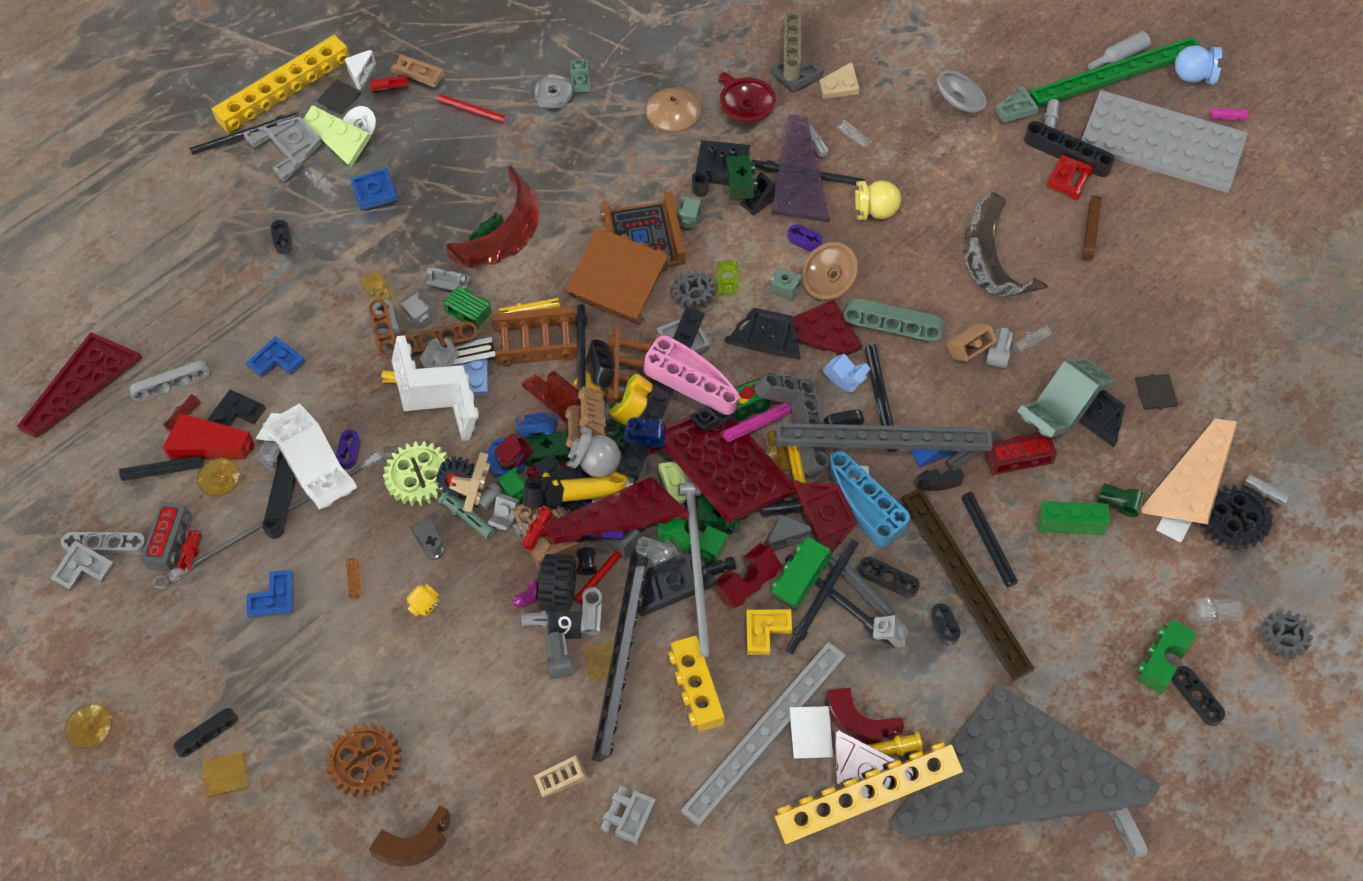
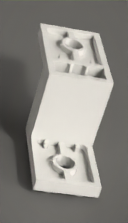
M397 336L391 361L404 411L453 407L461 440H470L472 432L475 431V422L479 419V412L477 407H474V394L469 389V375L465 373L463 365L416 369L415 361L411 360V345L407 344L405 336Z
M300 403L263 423L267 433L279 446L299 485L318 509L330 506L333 501L349 495L352 490L357 488L354 480L340 466L319 424Z

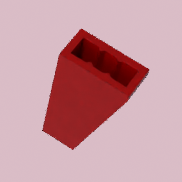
M180 413L162 449L167 458L171 460L202 456L203 460H246L248 454L254 448V441L248 431Z

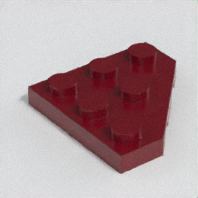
M835 300L793 316L798 342L809 344V347L821 351L826 349L836 352V355L845 354L848 356L862 350V343L850 324L844 319V315Z

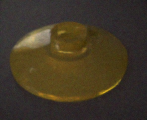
M776 431L768 432L766 436V454L781 470L787 471L791 469L788 446H776Z
M216 458L208 461L201 467L197 475L199 488L209 496L228 494L237 486L240 480L238 466L232 460L226 458Z
M88 704L81 706L68 717L65 724V736L77 748H93L101 744L108 737L112 727L111 716L100 705ZM94 726V729L88 732V729Z

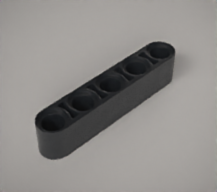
M1032 121L1027 126L1024 138L1027 145L1058 159L1064 155L1088 164L1094 169L1092 174L1099 177H1107L1110 174L1115 160L1110 152L1038 121Z

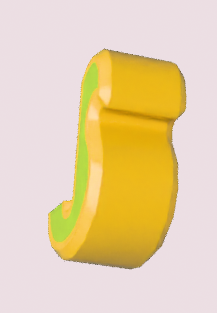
M640 374L633 375L627 383L622 402L611 408L609 415L624 426L635 422L647 406L646 397L652 392V383Z

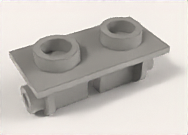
M432 266V268L428 267L427 269L429 278L426 285L452 291L457 286L465 289L470 276H466L462 272L445 271Z
M265 440L256 460L274 470L280 455L279 446L275 441Z

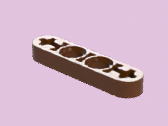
M1091 195L1082 259L1093 260L1102 200L1100 196Z

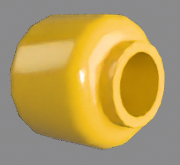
M427 583L425 585L419 584L406 598L407 603L410 605L407 609L416 617L420 614L427 617L439 605V593Z

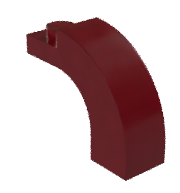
M851 688L827 691L826 700L827 706H829L830 717L841 732L866 745L882 742V736L893 738L902 734L904 728L903 717L882 720L866 718L855 708Z

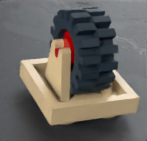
M480 452L476 466L473 463L468 464L469 460L467 458L465 461H462L463 457L460 456L458 460H456L455 456H452L451 459L446 458L440 465L436 476L437 486L439 488L443 487V493L448 491L449 496H452V493L458 498L460 494L462 497L467 496L463 508L464 511L472 512L474 504H479L482 494L480 492H483L486 481L485 476H487L490 464L486 463L489 454Z

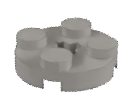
M550 75L544 77L545 80L541 83L539 81L536 84L535 96L539 106L565 108L572 97V86L564 77Z

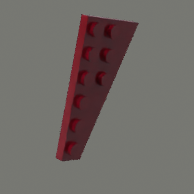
M648 477L542 525V531L554 544L580 540L584 535L594 534L596 537L603 535V532L614 530L617 533L648 527L649 523L661 521L662 524L670 523V519L679 517L681 520L689 519V512L654 478Z

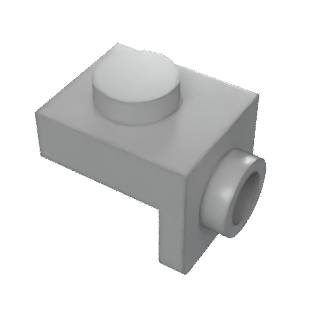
M895 615L876 617L874 619L873 638L875 640L888 639L896 648L905 647V639L908 636L907 627Z

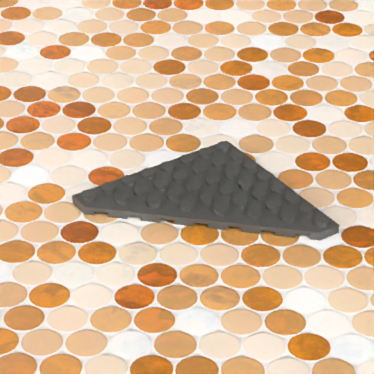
M997 684L951 743L963 772L913 792L890 822V827L909 840L919 839L921 836H941L963 830L970 832L998 825L1005 827L1019 825L1021 822L1035 820V822L1054 820L1055 817L1089 815L1090 812L1103 811V813L1118 811L1132 806H1137V808L1146 807L1160 789L1161 784ZM938 761L930 771L936 770V768L938 767Z

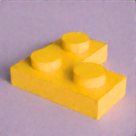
M791 609L746 610L747 655H770V634H792Z

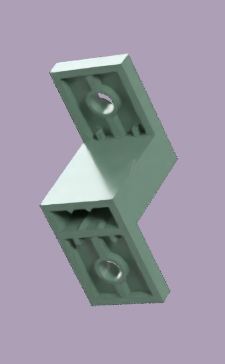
M1085 357L1065 360L1038 400L1021 405L1017 412L1022 415L1021 418L1025 422L1034 424L1039 428L1038 431L1046 437L1068 433L1074 429L1099 392L1113 388L1118 381Z

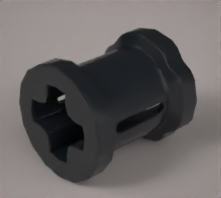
M591 547L578 549L579 566L577 567V572L581 575L595 574L597 572V567L594 565L595 549Z

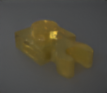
M377 270L360 279L361 285L370 297L376 296V299H381L383 296H387L389 300L392 299L391 293L387 289V283Z

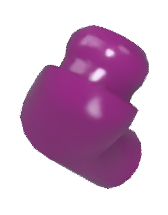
M530 580L527 591L513 597V604L516 607H526L533 604L537 599L539 582Z

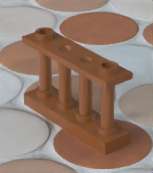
M574 306L493 314L495 332L501 331L502 351H495L498 366L577 358V343L571 344L569 325L575 324ZM561 326L563 345L551 346L549 327ZM541 328L543 347L530 348L529 329ZM510 330H521L522 349L510 350Z
M616 328L613 335L609 336L608 347H611V354L615 364L610 387H608L606 394L610 409L615 406L618 399L623 400L625 392L618 391V382L628 383L629 379L633 376L619 373V364L644 368L645 362L644 359L619 356V347L649 351L655 340L664 335L655 334L653 341L645 343L620 339V328ZM644 377L645 379H647L649 382L652 383V386L654 385V382H655L654 379H652V378H650V377H648V378H647V377Z

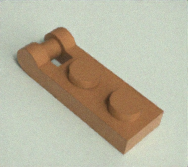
M400 55L397 59V64H393L391 67V72L397 76L403 75L432 87H436L444 76L442 69L405 55Z

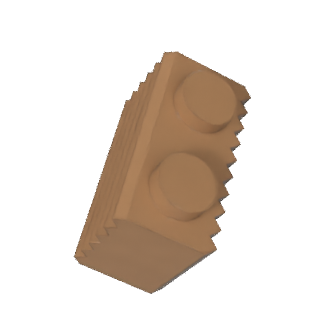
M978 323L949 341L946 345L952 359L968 362L975 355L978 356V353H981V351L997 343V338L990 324Z

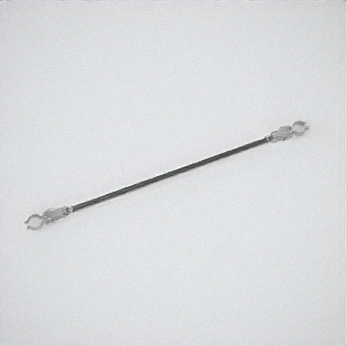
M396 443L394 445L387 444L383 451L379 450L372 453L369 458L365 459L357 468L347 474L351 476L360 470L381 464L385 461L386 457H392V454H385L387 448H395L394 453L396 454L399 451V447H396ZM309 496L289 506L288 512L310 500ZM262 522L195 560L192 568L262 527ZM187 566L185 571L178 567L173 568L167 572L166 576H158L154 583L151 584L156 586L160 579H168L164 586H156L154 588L156 591L157 589L164 590L169 586V582H177L191 570L187 571Z

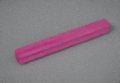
M782 403L724 430L723 438L726 442H731L790 414L792 408L788 403Z

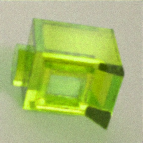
M717 261L718 294L729 295L738 293L737 261Z

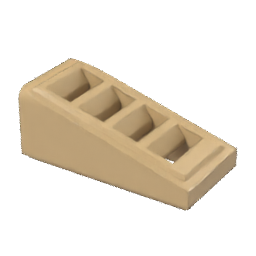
M575 755L534 775L541 796L544 798L587 780L588 776L581 759ZM575 766V769L577 771L576 775L573 774V771L571 769V767ZM563 770H566L569 777L566 780L562 772ZM553 774H557L560 783L556 784ZM548 777L551 784L550 788H547L544 778Z

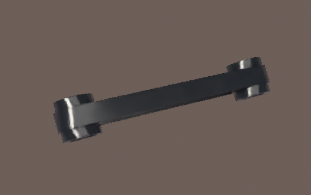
M281 450L262 522L265 534L272 539L279 538L284 532L296 480Z

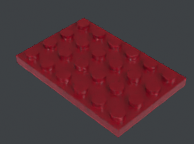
M689 416L654 430L657 442L729 524L795 494L791 485L792 481L748 433L731 442H726L723 438L724 430L739 424L736 419L716 429L703 432Z

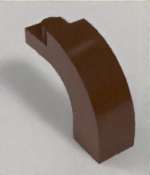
M439 805L426 828L411 838H399L381 829L370 846L369 852L377 860L399 867L417 865L430 859L446 843L445 837L441 832H445L451 822L448 809Z

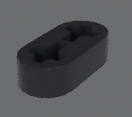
M274 221L270 227L273 244L279 254H287L293 249L290 229L286 221ZM281 241H285V246H282Z
M858 409L833 413L824 418L825 424L863 425L865 422L862 411Z
M943 603L936 604L932 608L930 615L935 630L942 643L949 646L955 645L961 635L959 625L949 606ZM938 611H940L942 614L945 613V622H943L941 616H937ZM946 627H948L950 633H954L953 638L950 635L946 636Z

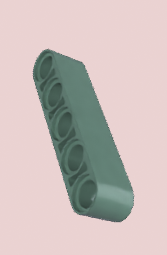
M859 298L850 299L844 311V319L848 323L927 341H938L942 336L944 328L943 319L937 315Z

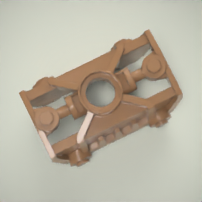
M583 386L578 393L581 406H569L566 410L565 417L568 419L569 433L566 445L568 447H572L575 438H581L583 433L580 432L582 426L590 428L592 436H606L604 433L606 418L603 415L605 401L602 400L603 391Z

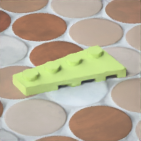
M313 105L303 118L308 126L350 167L353 166L371 138L367 132Z

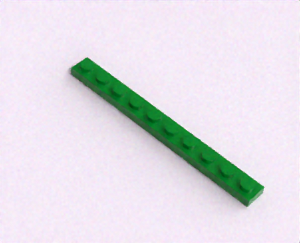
M1193 36L1032 89L1029 95L1040 108L1046 106L1051 99L1061 101L1175 63L1180 51L1188 46L1201 45Z

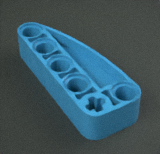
M843 451L834 452L831 455L829 465L833 484L840 485L857 521V525L876 546L880 548L890 546L907 531L910 519L908 511L848 454ZM870 491L873 494H866L865 492ZM884 505V506H886V507H888V508H887V509H883V508H881L880 506ZM879 533H886L887 536H881Z

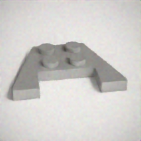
M300 116L278 122L277 126L271 128L265 126L259 128L257 132L250 133V131L243 133L245 140L253 149L271 139L288 159L273 167L274 172L283 182H286L322 144L319 136Z

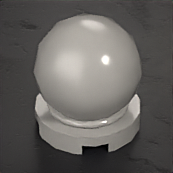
M582 426L580 432L583 434L580 439L575 438L568 455L571 460L567 461L566 465L574 469L581 465L582 469L593 477L602 478L611 475L620 464L621 453L618 445L608 436H592V430Z

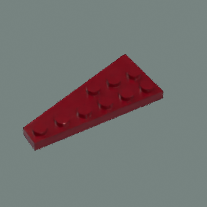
M90 332L23 417L17 428L19 431L30 436L39 437L143 357L136 351Z

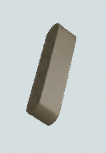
M789 11L785 14L783 77L787 81H796L800 78L801 14L797 11Z

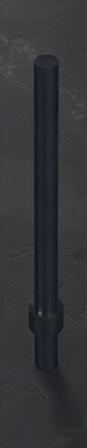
M295 112L286 116H277L274 120L190 147V151L193 155L244 138L243 133L247 131L253 133L259 131L261 127L271 128L277 126L278 122L299 117V114Z
M752 159L751 162L755 164V168L766 169V172L773 173L777 171L856 185L857 181H865L862 178L776 164L775 161L770 160L765 162Z
M583 304L577 306V315L575 317V325L577 326V393H579L583 386L586 387L585 327L587 326V316L585 315V305Z
M850 540L800 626H796L792 633L793 638L785 649L787 653L793 655L799 643L806 638L808 628L858 546L857 541Z
M789 554L785 558V561L788 562L790 559L793 560L794 557L791 554ZM820 577L815 582V585L820 589L825 584V581ZM832 588L828 596L865 624L864 627L872 633L875 618H870Z

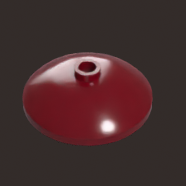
M746 77L733 80L723 88L720 94L722 111L729 118L743 123H753L765 119L773 112L776 105V95L772 87L756 78Z

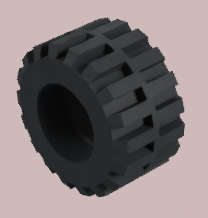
M545 554L539 574L538 599L540 607L546 610L569 611L573 604L576 586L575 558L573 555Z

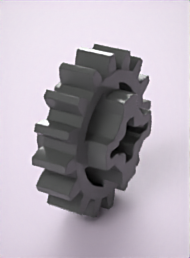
M695 269L694 273L687 270L686 275L680 273V278H674L672 297L675 298L676 304L682 303V308L686 307V305L691 308L696 306L699 310L700 305L707 307V301H713L715 283L711 281V276L705 277L704 271L698 274L697 269Z
M1279 610L1276 615L1271 613L1268 619L1266 618L1262 623L1263 627L1260 633L1265 635L1261 638V641L1268 642L1265 648H1273V655L1280 652L1283 659L1288 654L1294 659L1297 654L1302 656L1311 646L1310 642L1313 636L1309 635L1312 628L1305 627L1307 620H1299L1300 614L1297 613L1295 616H1292L1291 610H1288L1286 614Z

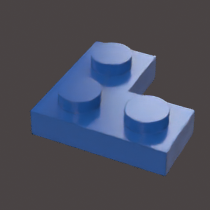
M275 336L251 357L246 364L248 368L262 378L276 364L292 375L305 363V359Z
M292 570L269 572V592L247 594L246 614L248 618L293 613Z

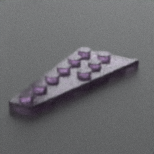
M788 114L772 214L830 222L807 117Z

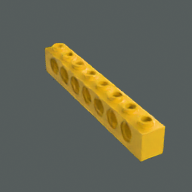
M335 35L329 37L211 108L216 121L228 134L238 129L248 121L344 64L345 59L350 57L347 46Z
M944 741L934 744L929 752L923 754L922 750L910 754V759L901 763L900 759L888 763V768L879 772L878 768L866 772V777L858 781L856 777L843 782V787L836 790L832 786L822 790L821 796L813 798L810 795L800 799L799 805L791 807L788 804L778 808V813L773 816L783 842L788 844L963 772L951 744L945 745ZM934 757L938 761V767L936 770L930 771L927 767V762L930 758ZM912 766L916 770V776L914 779L908 780L905 776V771L908 767ZM891 775L894 778V785L892 788L886 789L883 785V780L886 776ZM869 784L873 789L872 795L864 798L861 795V789L864 785ZM847 793L851 798V802L848 806L842 807L839 804V797ZM823 802L827 803L829 806L828 813L824 816L818 815L817 806ZM798 812H805L807 815V820L802 825H798L794 821V817Z

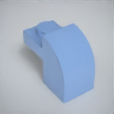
M842 354L835 356L822 371L833 384L844 391L853 392L866 379V374L870 367L866 363L854 366L849 358Z

